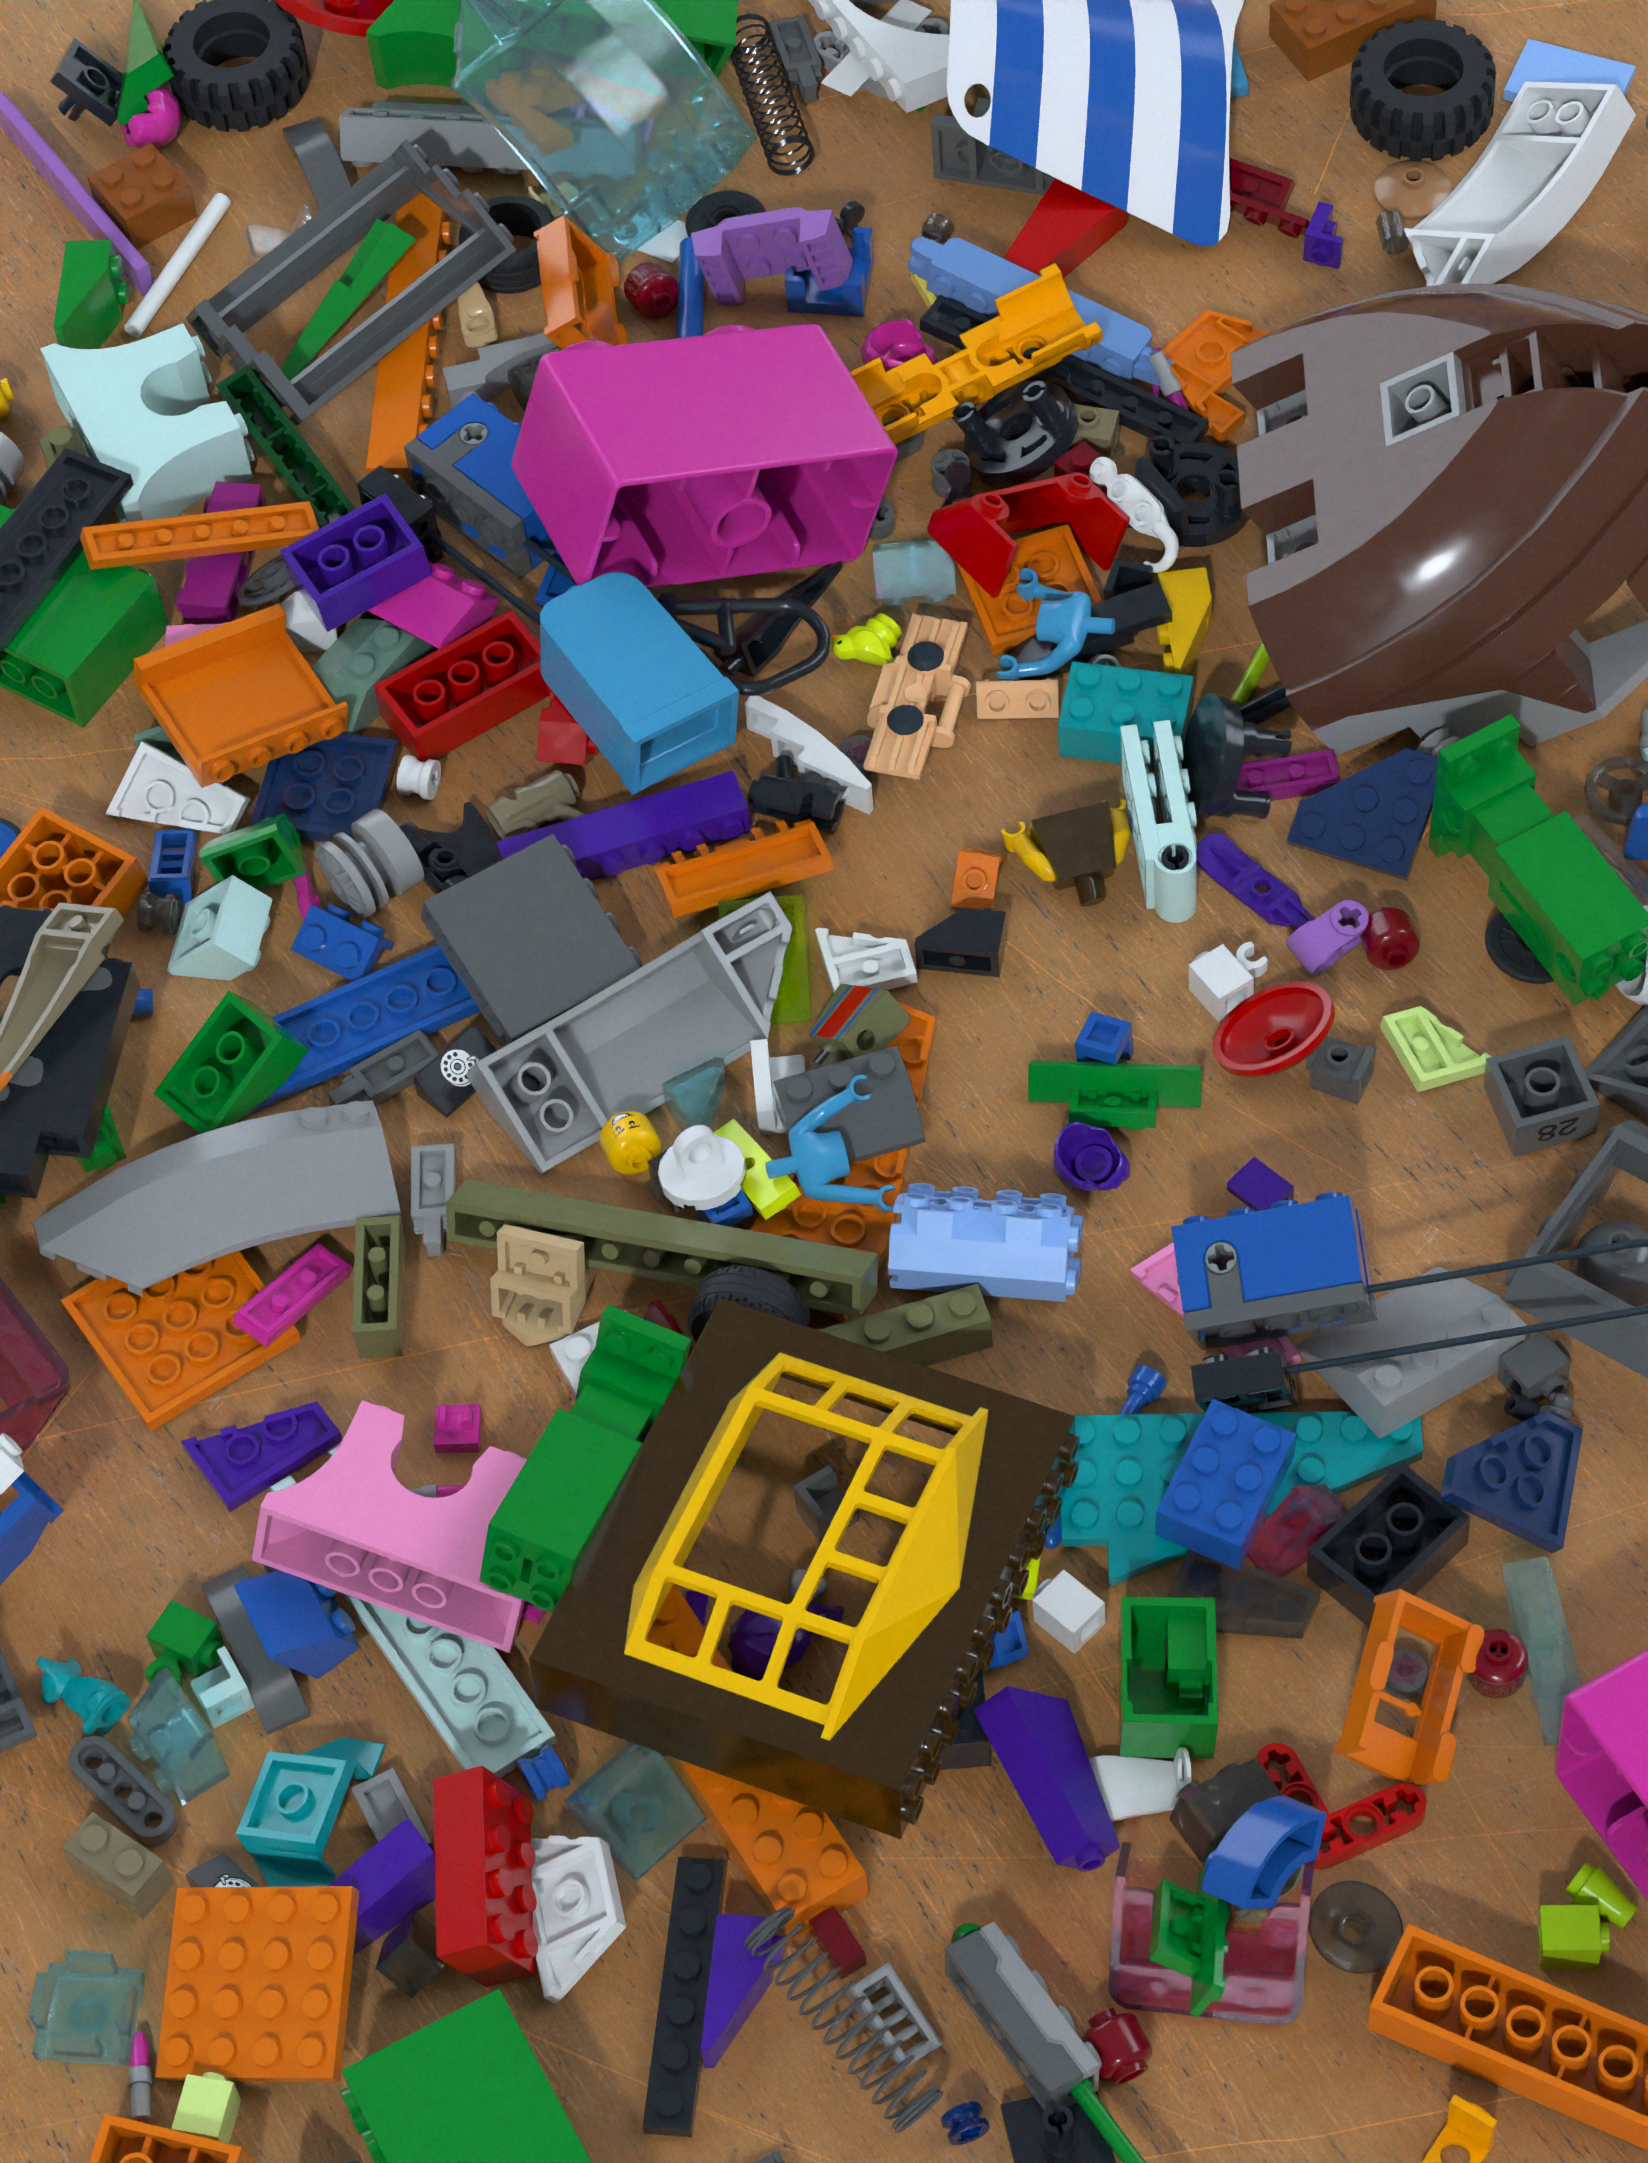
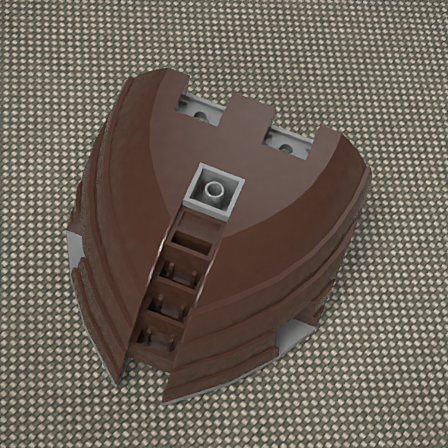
M1439 284L1389 292L1328 309L1279 328L1237 347L1230 353L1232 385L1257 410L1259 437L1237 446L1241 510L1266 535L1268 565L1246 574L1248 607L1267 654L1286 690V697L1311 731L1329 749H1333L1336 755L1407 727H1410L1423 741L1430 734L1441 728H1449L1450 735L1448 738L1458 736L1460 739H1463L1509 714H1512L1521 725L1519 736L1531 747L1604 718L1648 677V620L1589 644L1576 630L1619 589L1625 580H1627V586L1648 612V315L1617 304L1514 284Z

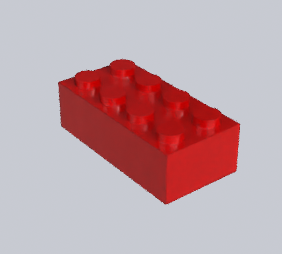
M512 609L373 685L380 716L410 754L421 762H426L428 759H438L550 696L547 689L548 685L540 674V643Z
M484 1766L433 1779L437 1958L485 1987L535 1975V1956L538 1952V1942L533 1932V1911L536 1909L537 1899L532 1885L531 1869L535 1864V1852L531 1844V1823L534 1819V1810L530 1797Z

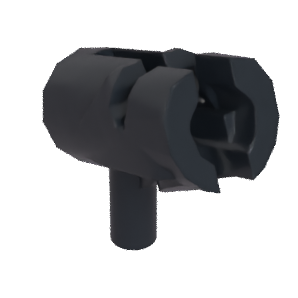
M781 755L776 758V776L762 774L759 780L754 779L748 794V802L753 804L755 813L794 823L810 819L815 823L819 831L832 834L837 830L841 821L845 803L839 801L844 795L843 791L835 790L830 786L817 782L813 783L793 778L792 759L787 755Z

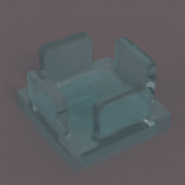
M66 1950L64 1957L66 1964L49 1963L48 1972H37L29 2010V2017L36 2030L32 2048L35 2060L129 2066L132 2039L136 2031L145 1981L143 1970L119 1967L113 1954L109 1952Z

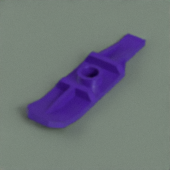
M1209 833L1197 844V865L1217 884L1269 924L1289 927L1296 931L1305 923L1315 920L1303 908L1299 895L1245 855L1225 834ZM1266 886L1270 890L1266 893H1260L1255 888Z

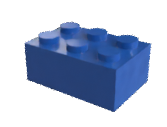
M1212 1399L1156 1511L1155 1535L1236 1570H1240L1294 1459L1297 1434Z

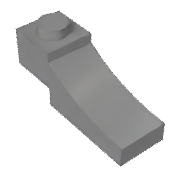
M542 333L477 348L479 360L442 368L451 410L472 393L487 403L515 384L535 376L542 356L550 352H557L556 345Z

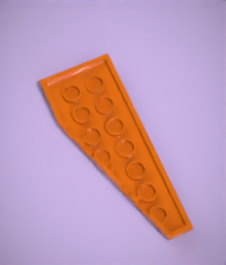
M898 1001L912 1019L886 1048L898 1046L911 1081L919 1111L937 1027L936 1017ZM911 1147L850 1164V1175L833 1180L828 1185H846L876 1190L886 1185H893L896 1189L890 1192H883L882 1201L887 1206H894L895 1200L901 1194ZM794 1173L787 1176L795 1183L801 1195L789 1203L784 1210L775 1213L767 1220L759 1214L750 1228L751 1231L878 1253L879 1269L888 1255L891 1223L894 1224L896 1213L879 1212L874 1204L827 1202L808 1198L804 1195L797 1175ZM819 1310L843 1322H845L849 1316L846 1314Z

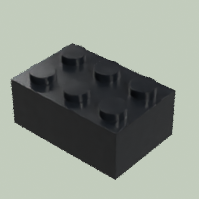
M1400 1462L1308 1549L1307 1577L1370 1628L1376 1606L1373 1603L1374 1596L1397 1589H1402L1415 1595L1468 1544L1471 1517L1460 1508L1440 1499L1441 1493L1403 1462Z

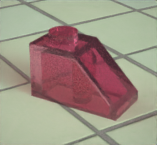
M1326 1484L1295 1486L1259 1529L1246 1556L1269 1583H1276L1307 1562L1308 1549L1333 1527L1348 1510Z

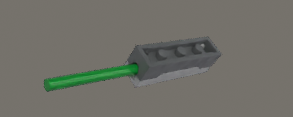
M994 1921L984 1927L975 1923H964L958 1926L953 1932L951 1944L945 1947V1974L1042 2109L1046 2110L1052 2106L1055 2115L1057 2114V2105L1069 2107L1078 2102L1122 2163H1147L1095 2094L1099 2088V2069L1102 2067L1101 2059L1096 2049L1090 2042H1082L1075 2032L1074 2022L1068 2011L1061 2005L1057 2007L1048 1996V1988L1044 1979L1038 1971H1030L1023 1962L1021 1950L1015 1939L1009 1934L1004 1936Z

